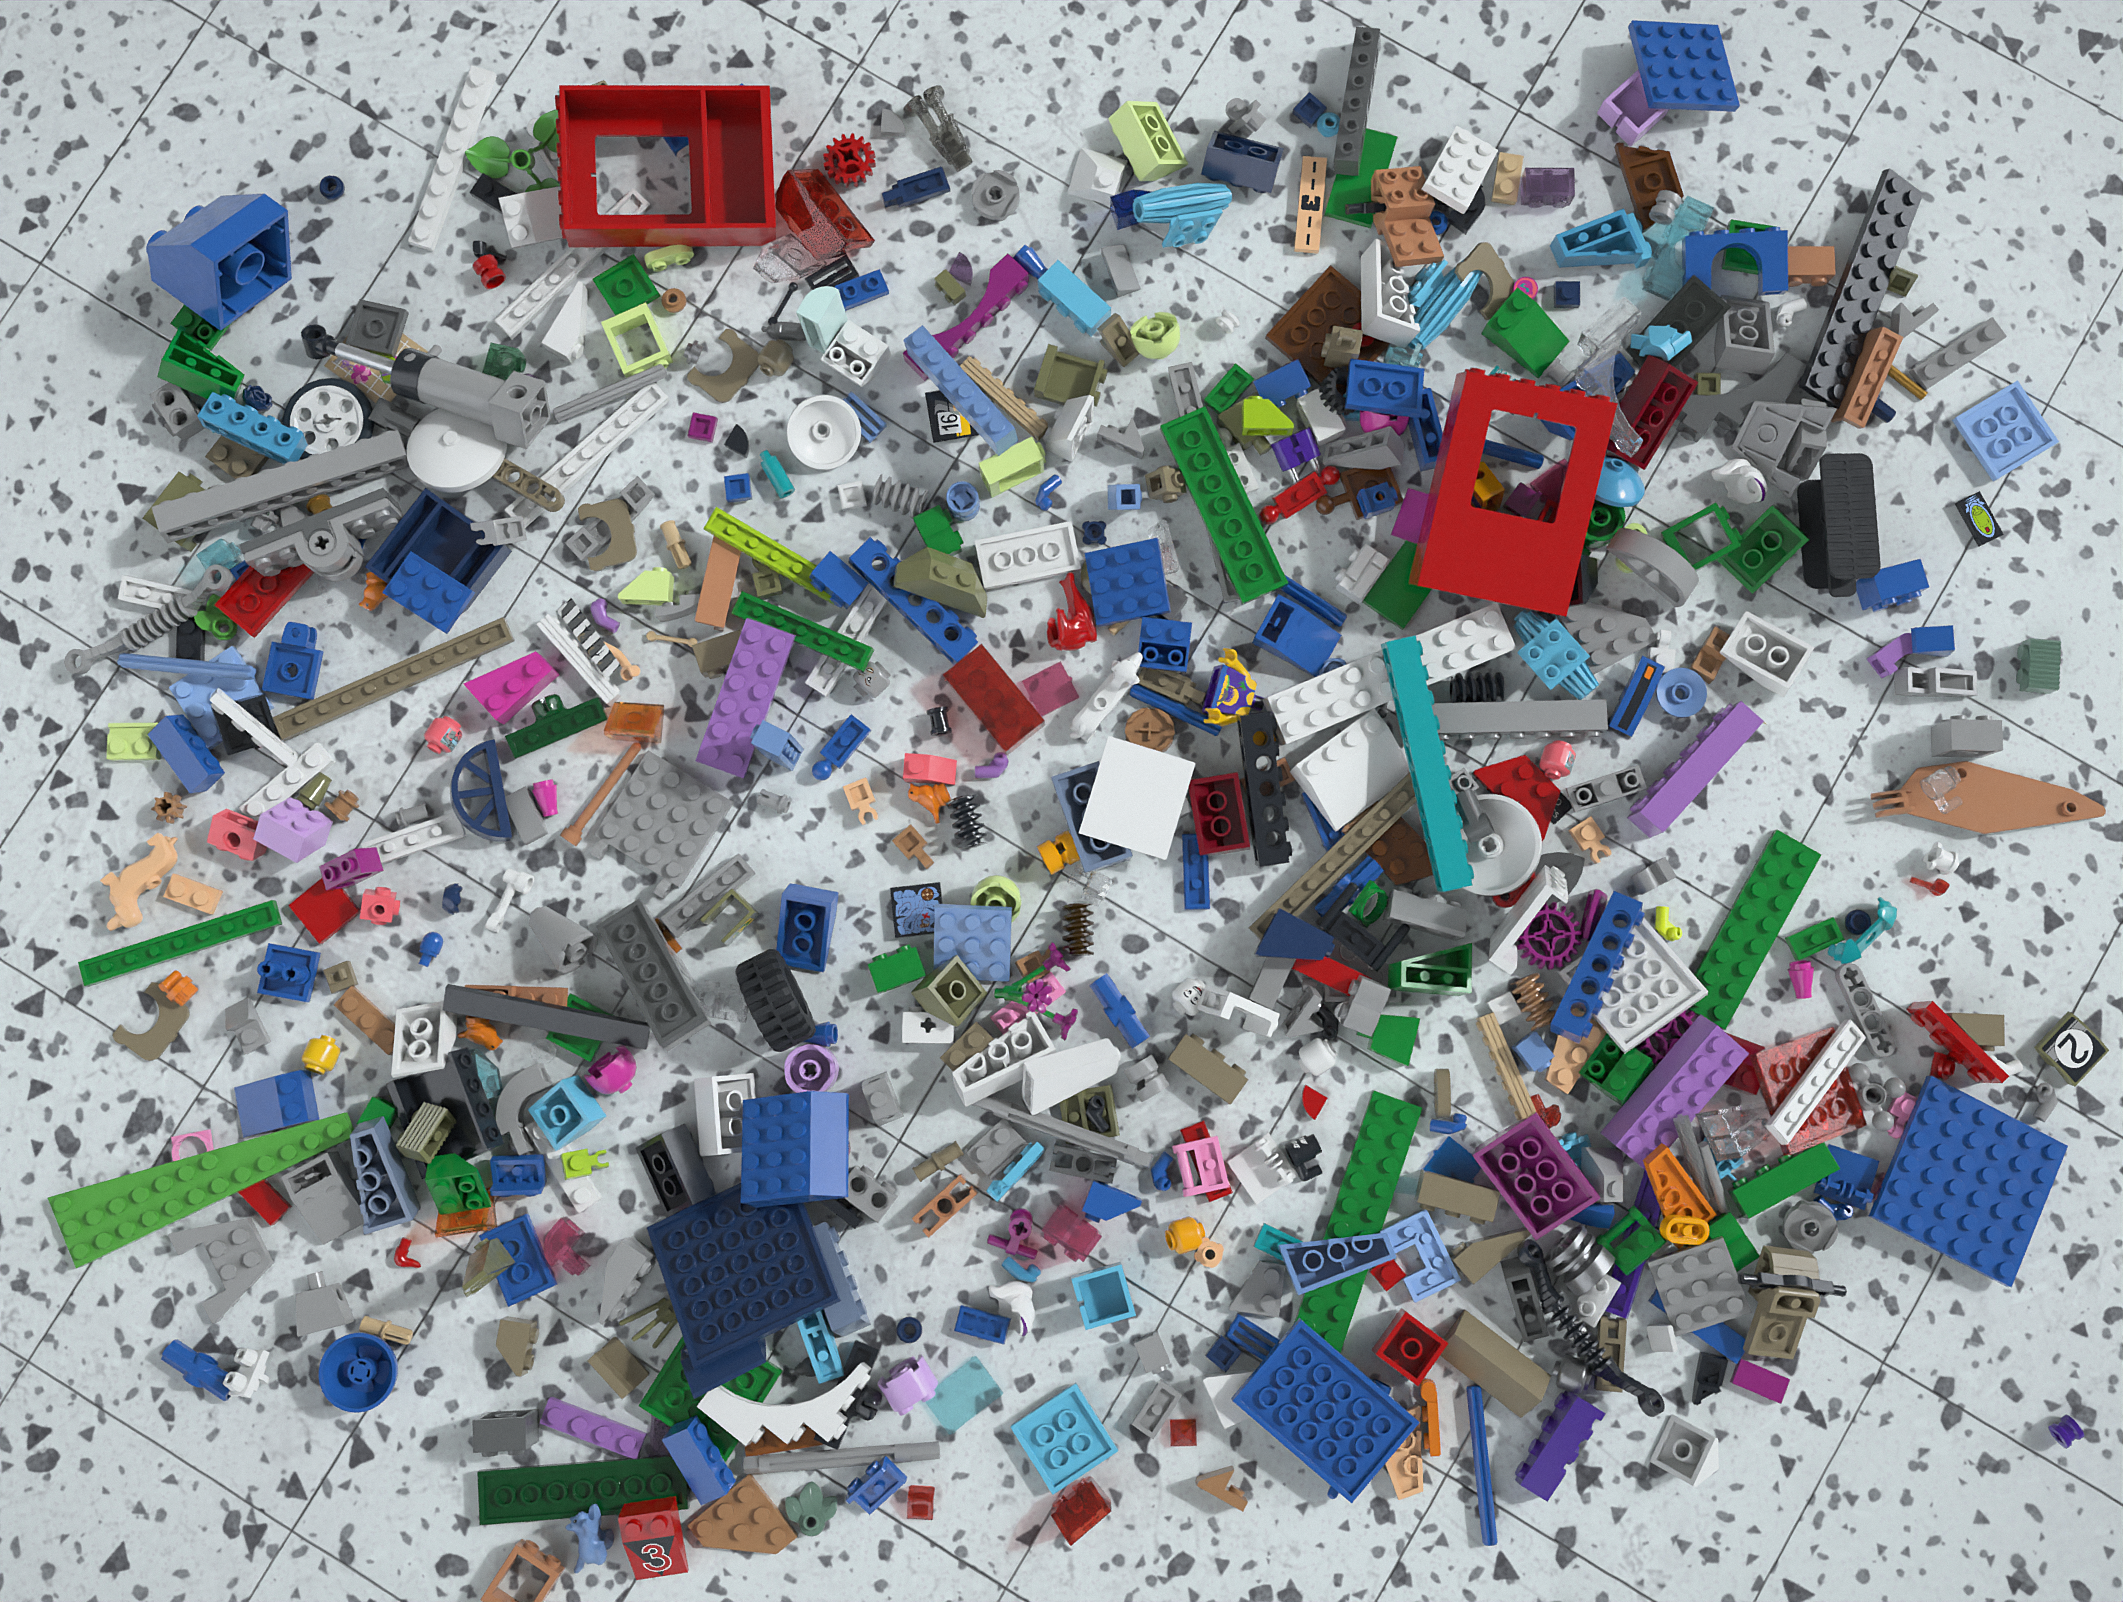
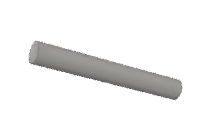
M1706 1141L1700 1142L1698 1147L1719 1211L1722 1213L1728 1212L1730 1208L1709 1144Z

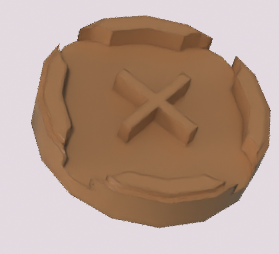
M1147 707L1135 711L1128 718L1125 727L1127 742L1159 752L1167 751L1175 735L1174 723L1170 716L1157 708L1148 709Z

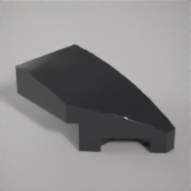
M1700 1352L1693 1387L1692 1402L1694 1405L1701 1404V1400L1713 1393L1716 1395L1721 1392L1719 1387L1723 1384L1728 1364L1726 1357Z

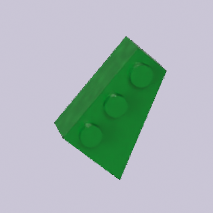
M180 325L161 359L157 377L206 399L214 392L220 396L222 394L228 395L236 400L245 374L220 355L215 356L206 349V344L201 340L197 342Z

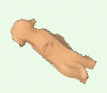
M156 833L147 841L150 846H155L149 856L128 865L121 871L119 877L110 872L100 880L104 885L110 886L109 899L116 911V914L107 923V928L110 931L121 926L132 928L140 924L143 916L138 908V896L146 889L150 890L159 886L162 882L160 878L177 863L178 855L173 845L178 838L172 837L170 839L168 836L164 837L162 834Z

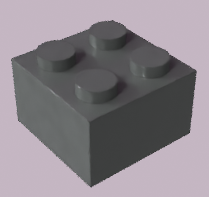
M539 1409L486 1412L472 1420L473 1453H482V1457L497 1456L498 1452L508 1451V1455L524 1454V1450L531 1449V1446L539 1441Z

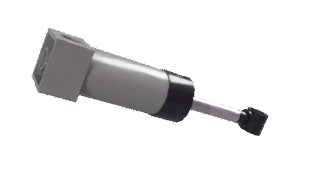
M309 325L301 331L303 345L309 358L317 360L333 355L390 374L391 388L398 396L422 404H429L491 425L494 428L497 440L527 449L551 419L546 383L542 379H536L515 371L507 380L487 375L438 358V355L442 352L439 345H434L428 353L413 348H405L395 360L335 341L334 337L328 335L326 329L321 325Z

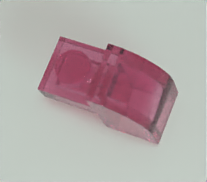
M567 1216L560 1218L546 1235L544 1255L552 1267L562 1261L564 1263L562 1267L569 1274L580 1276L591 1265L572 1248L583 1237L585 1232Z

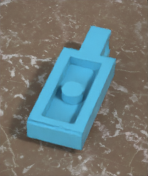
M1036 1142L1034 1145L1029 1143L1021 1152V1155H1023L1022 1159L1017 1164L1013 1161L1003 1172L1006 1176L1002 1180H994L986 1190L987 1193L999 1202L1010 1188L1041 1157L1046 1148L1040 1142Z

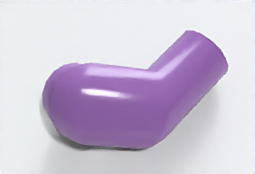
M598 598L592 602L590 608L594 622L604 629L616 633L620 622L607 616L606 609L608 603L606 600Z
M998 752L994 755V759L988 766H975V778L999 777L1008 766L1007 755L1003 752Z

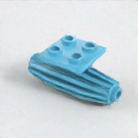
M1194 183L1162 188L1136 197L1133 203V213L1139 223H1170L1169 232L1162 242L1163 248L1171 246L1180 247L1189 243L1200 244L1208 239L1223 213L1222 210L1229 207V203L1232 201V193L1226 185L1212 183Z
M1443 260L1437 264L1433 262L1427 269L1423 267L1415 276L1417 281L1412 287L1408 286L1410 292L1407 295L1409 304L1418 308L1414 316V322L1418 323L1420 327V332L1408 344L1411 349H1425L1449 326L1472 295L1483 274L1481 271L1474 270L1470 272L1465 280L1460 282L1455 274V267L1443 277L1441 271L1448 264L1446 260Z
M1523 610L1514 618L1516 623L1513 627L1525 644L1517 653L1550 690L1559 684L1578 700H1582L1599 686L1598 681L1585 662L1590 655L1557 619L1548 623L1533 610L1529 612Z

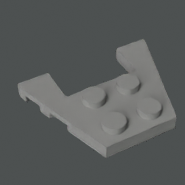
M1754 401L1732 448L1747 460L1751 466L1759 470L1772 485H1775L1783 492L1784 496L1791 499L1802 477L1778 467L1800 421L1826 431L1837 409L1824 406Z
M252 1218L168 1234L178 1255H182L203 1243L226 1289L202 1303L212 1324L219 1322L224 1317L223 1315L240 1300L239 1298L248 1288H251L274 1263Z

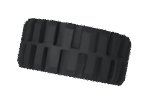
M768 949L737 966L735 974L746 1005L758 1029L773 1051L783 1052L813 1037L816 1028L812 1014L795 977L779 951Z

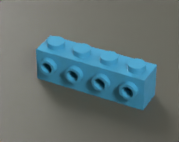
M212 392L197 415L203 427L283 465L287 462L298 461L308 446L304 433L294 426L288 428L282 425L275 417L270 415L265 417L259 414L255 408L249 405L242 406L237 404L233 398L225 394L220 396Z

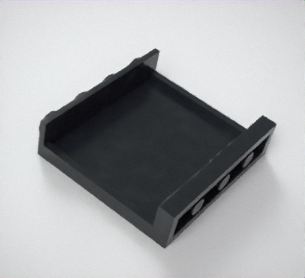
M467 1047L449 1052L444 1069L411 1074L386 1084L404 1132L412 1121L414 1112L420 1109L423 1102L448 1109L456 1119V1124H454L451 1132L448 1133V1137H445L443 1145L440 1146V1150H437V1154L434 1156L455 1153L465 1161L504 1144L473 1058ZM415 1160L421 1179H425L428 1163Z

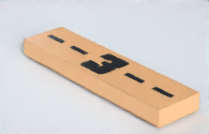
M1303 156L1294 252L1315 254L1319 252L1327 158Z

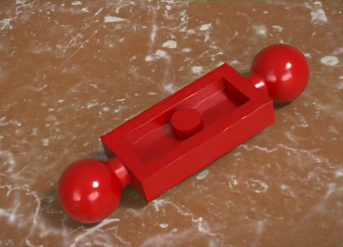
M1332 465L1324 467L1319 477L1315 471H1312L1272 497L1275 505H1266L1261 508L1259 512L1260 521L1263 524L1272 525L1278 520L1280 513L1284 519L1294 515L1319 497L1328 493L1324 485L1336 484L1340 479V471Z

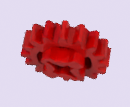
M854 133L847 139L845 134H842V140L838 141L836 138H833L834 145L826 146L828 153L823 154L824 161H826L823 163L824 168L828 171L830 179L835 177L837 185L844 181L846 188H848L850 182H853L854 186L858 187L859 180L866 183L865 176H873L871 168L876 167L874 160L876 158L875 152L871 150L870 142L865 143L863 136L856 140ZM862 152L864 153V155H865V157H866V158H865V162H864L863 159L861 158V153H862ZM834 159L837 160L838 169L834 166Z

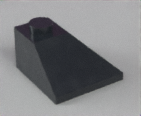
M1581 554L1569 607L1584 605L1591 597L1598 584L1597 558Z

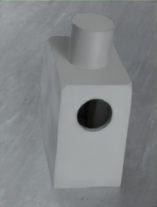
M887 1071L862 1081L861 1088L874 1122L882 1126L904 1117Z
M323 1271L308 1274L307 1280L310 1290L296 1294L297 1336L354 1322L353 1314L341 1284L335 1283L326 1286Z

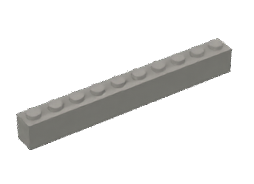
M398 430L386 431L379 436L370 439H360L354 444L338 446L331 451L313 454L306 459L296 462H287L283 466L265 469L249 477H239L233 482L214 485L198 493H188L184 497L172 501H163L159 505L153 506L152 511L159 533L167 543H171L307 500L320 494L329 493L410 467L407 460V451Z

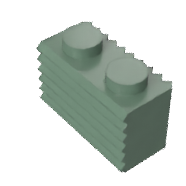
M2029 638L2021 642L2017 650V657L2021 659V666L2016 674V682L2020 684L2019 691L2050 694L2059 690L2061 641Z

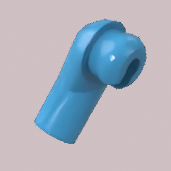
M1010 1256L1002 1263V1267L1017 1280L1033 1283L1038 1280L1037 1277L1041 1274V1270L1036 1265L1030 1264L1026 1270Z

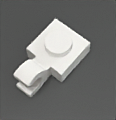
M1668 630L1657 632L1656 648H1648L1647 658L1665 666L1662 675L1674 669L1676 650L1668 649L1671 640V631Z

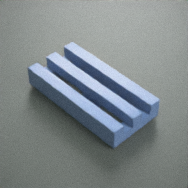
M852 391L846 399H843L852 407L858 419L873 432L869 435L861 427V436L871 443L887 427V424ZM853 401L873 421H875L879 425V427L876 428L850 403Z

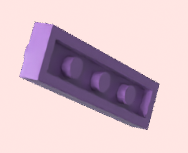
M554 1397L548 1399L540 1420V1424L632 1459L639 1457L647 1435L643 1431Z

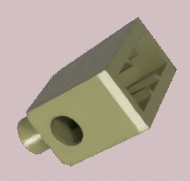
M1256 391L1255 393L1251 394L1250 396H1260V395H1259L1258 391ZM1243 400L1217 416V425L1220 428H1226L1232 435V441L1235 444L1240 443L1243 451L1253 445L1261 456L1272 448L1266 438L1267 436H1242Z

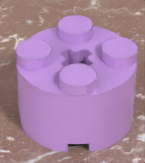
M806 1044L795 1048L788 1055L784 1066L786 1082L796 1093L806 1091L827 1092L835 1084L839 1072V1065L834 1054L826 1047L815 1044ZM815 1064L816 1075L808 1076L809 1070L806 1068L807 1065Z
M921 1354L918 1355L917 1360L912 1356L889 1370L891 1375L885 1380L882 1376L877 1383L893 1411L898 1412L900 1416L911 1411L913 1404L918 1401L926 1402L934 1397L936 1394L934 1389L938 1385L936 1377Z

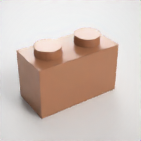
M1788 246V286L1794 287L1801 284L1823 286L1836 275L1834 246Z

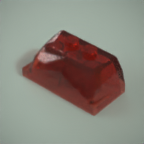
M819 169L786 171L776 193L775 208L786 221L789 229L801 240L803 247L817 261L841 257L855 249L870 248L873 245L875 239Z

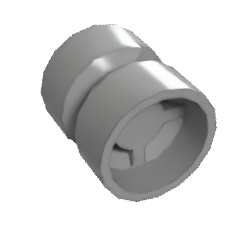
M1152 1054L1123 1071L1129 1082L1136 1084L1135 1092L1141 1102L1170 1086L1163 1073L1157 1072L1159 1066Z

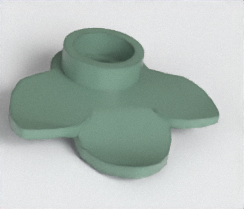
M811 1481L803 1488L800 1498H786L785 1508L789 1519L799 1523L801 1532L813 1537L819 1535L825 1527V1522L834 1517L837 1511V1498L835 1496L824 1498L819 1486ZM814 1517L816 1524L814 1527L809 1528L807 1521L809 1518Z

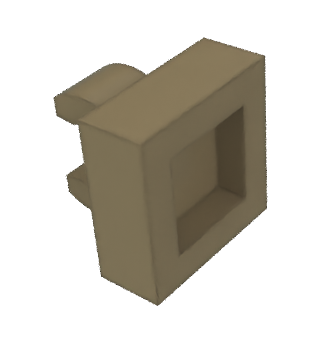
M345 961L323 970L331 994L346 990L350 986L359 985L350 961Z

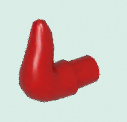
M402 1237L399 1246L395 1250L394 1261L399 1267H421L418 1261L407 1257L408 1249L412 1242L411 1239Z

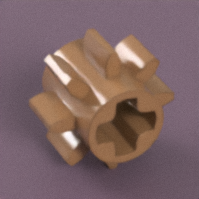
M164 792V797L154 798L156 802L151 810L156 811L158 814L157 820L164 821L166 819L167 823L174 824V819L178 817L184 818L182 814L187 806L180 802L182 796H173L172 793Z

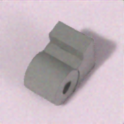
M1666 857L1637 872L1631 876V879L1642 895L1677 876Z

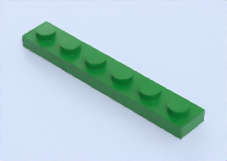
M743 591L731 612L740 619L746 620V618H751L796 635L794 642L862 672L865 671L874 652V649L866 644Z

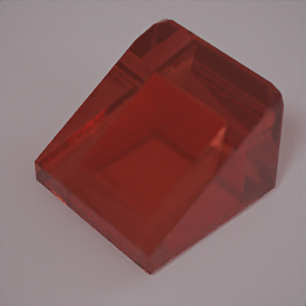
M909 1486L907 1519L933 1520L935 1487Z

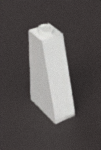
M1105 1038L1024 1062L1022 1099L1031 1115H1035L1118 1072V1062L1121 1060L1118 1048L1112 1045L1109 1038Z
M1256 1368L1233 1370L1226 1373H1210L1202 1376L1224 1429L1250 1418L1231 1398Z

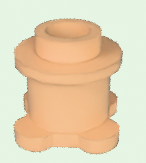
M1204 1237L1202 1238V1244L1194 1253V1258L1202 1265L1214 1268L1222 1260L1224 1248L1220 1243L1210 1241L1209 1238ZM1209 1249L1214 1251V1255L1211 1258L1205 1257V1252Z

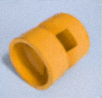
M1068 830L1055 836V841L1047 840L1036 846L1051 875L1064 869L1065 863L1072 865L1080 860ZM1059 850H1065L1062 854L1058 852Z

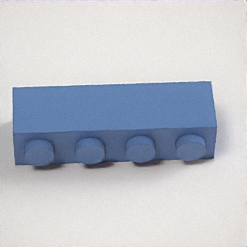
M762 720L760 725L757 724L754 727L750 736L753 739L751 744L767 759L793 771L804 750L790 733Z

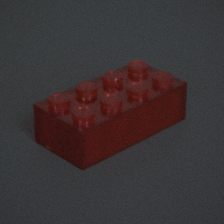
M982 644L943 674L945 682L1007 756L1045 726V720Z

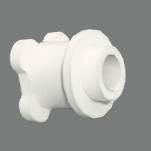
M1935 842L1931 850L1923 858V862L1927 864L1926 868L1929 870L1936 868L1943 875L1953 873L1959 866L1958 854L1954 851L1948 852L1942 849V844Z

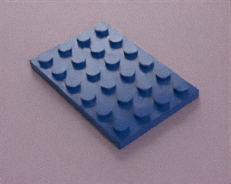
M1300 1318L1231 1398L1236 1405L1350 1503L1354 1502L1420 1423L1412 1414Z

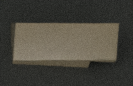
M1464 1309L1443 1338L1449 1344L1440 1356L1522 1418L1542 1401L1551 1375Z

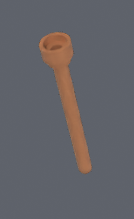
M635 742L631 745L574 825L570 824L568 828L565 827L560 834L561 837L574 846L579 844L583 834L581 831L641 750L639 743Z

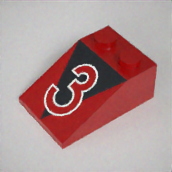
M676 1496L624 1504L618 1516L622 1543L636 1580L688 1573L689 1568Z

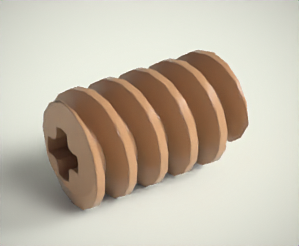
M1539 973L1530 974L1510 984L1517 985L1512 994L1522 995L1516 1002L1526 1003L1521 1012L1531 1013L1527 1017L1526 1022L1535 1021V1024L1530 1028L1531 1031L1551 1024L1557 1011L1549 1010L1554 1005L1553 1001H1544L1549 996L1547 991L1540 992L1544 987V983H1535L1540 977Z

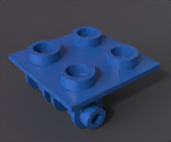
M1828 1144L1827 1147L1840 1169L1817 1181L1813 1193L1865 1210L1867 1203H1871L1873 1200V1193L1870 1192L1880 1161Z

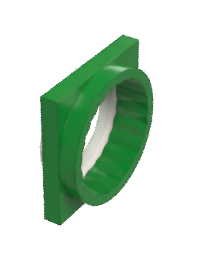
M1369 880L1348 911L1364 927L1368 928L1384 912L1388 896L1374 881ZM1373 895L1371 905L1363 912L1367 900Z

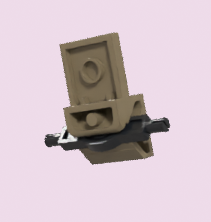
M1763 1245L1754 1275L1738 1274V1283L1750 1285L1748 1293L1758 1301L1743 1350L1751 1355L1794 1359L1807 1318H1815L1821 1301L1820 1297L1828 1295L1844 1297L1847 1293L1846 1287L1844 1285H1833L1832 1281L1820 1280L1817 1258L1809 1251Z

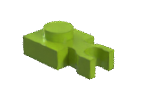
M588 1149L562 1153L560 1157L565 1180L591 1176L592 1167L597 1169L608 1168L609 1162L599 1163L597 1159L598 1156H603L607 1153L606 1149L597 1151L591 1156L588 1154Z

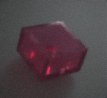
M1060 1201L1042 1226L1043 1238L1054 1246L1057 1243L1065 1248L1064 1254L1073 1261L1077 1262L1080 1259L1084 1262L1101 1239L1102 1232L1085 1219L1081 1221L1077 1213Z

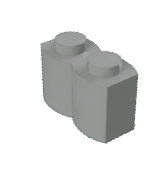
M1359 975L1357 980L1353 979L1349 986L1348 993L1351 995L1347 1004L1343 1003L1338 1013V1017L1341 1018L1340 1023L1345 1027L1371 1037L1391 989L1387 985Z

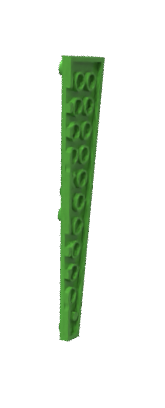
M341 1113L48 1197V1201L76 1268H80L349 1140L354 1127L348 1113Z

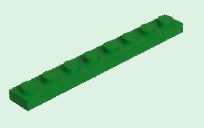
M270 900L78 962L83 984L86 987H90L282 925V920L276 900Z

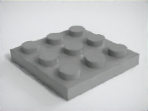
M1722 1236L1705 1241L1700 1245H1692L1647 1260L1669 1322L1673 1326L1675 1337L1752 1313L1743 1288L1738 1283V1275Z

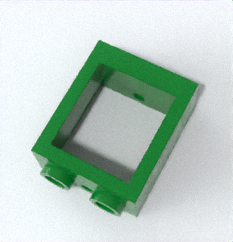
M1716 502L1661 532V537L1665 544L1690 563L1674 534L1707 515L1714 514L1731 544L1691 565L1696 572L1741 547L1739 542L1742 541V537L1736 527L1731 529L1727 522L1730 519L1728 512L1723 505L1719 507Z

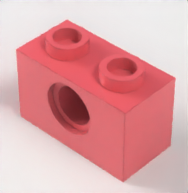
M227 808L213 815L207 843L216 846L219 850L239 855L241 859L253 861L266 853L267 846L253 839L258 821Z

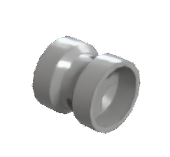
M1662 190L1659 191L1655 199L1656 205L1651 208L1649 217L1656 223L1670 225L1675 217L1674 211L1679 208L1682 199L1672 191Z

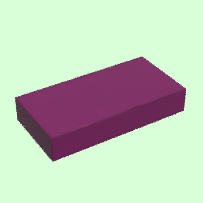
M1740 1359L1735 1366L1730 1382L1781 1404L1790 1379Z

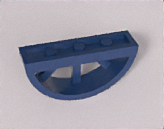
M495 739L474 746L460 759L451 779L450 801L458 820L470 832L490 841L506 842L511 840L512 833ZM484 753L487 773L473 764L471 760ZM466 768L489 784L490 787L458 791L459 776L462 770ZM491 795L492 798L475 820L466 813L460 802L461 799ZM493 808L498 831L481 826Z

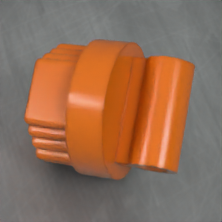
M174 970L159 984V988L167 993L166 998L171 1002L175 1001L180 1006H183L198 991V988L191 983L193 980L187 975L182 977L181 973L177 970Z

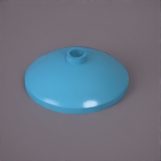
M1605 455L1595 499L1616 507H1630L1638 504L1645 493L1644 484L1638 473L1621 459Z

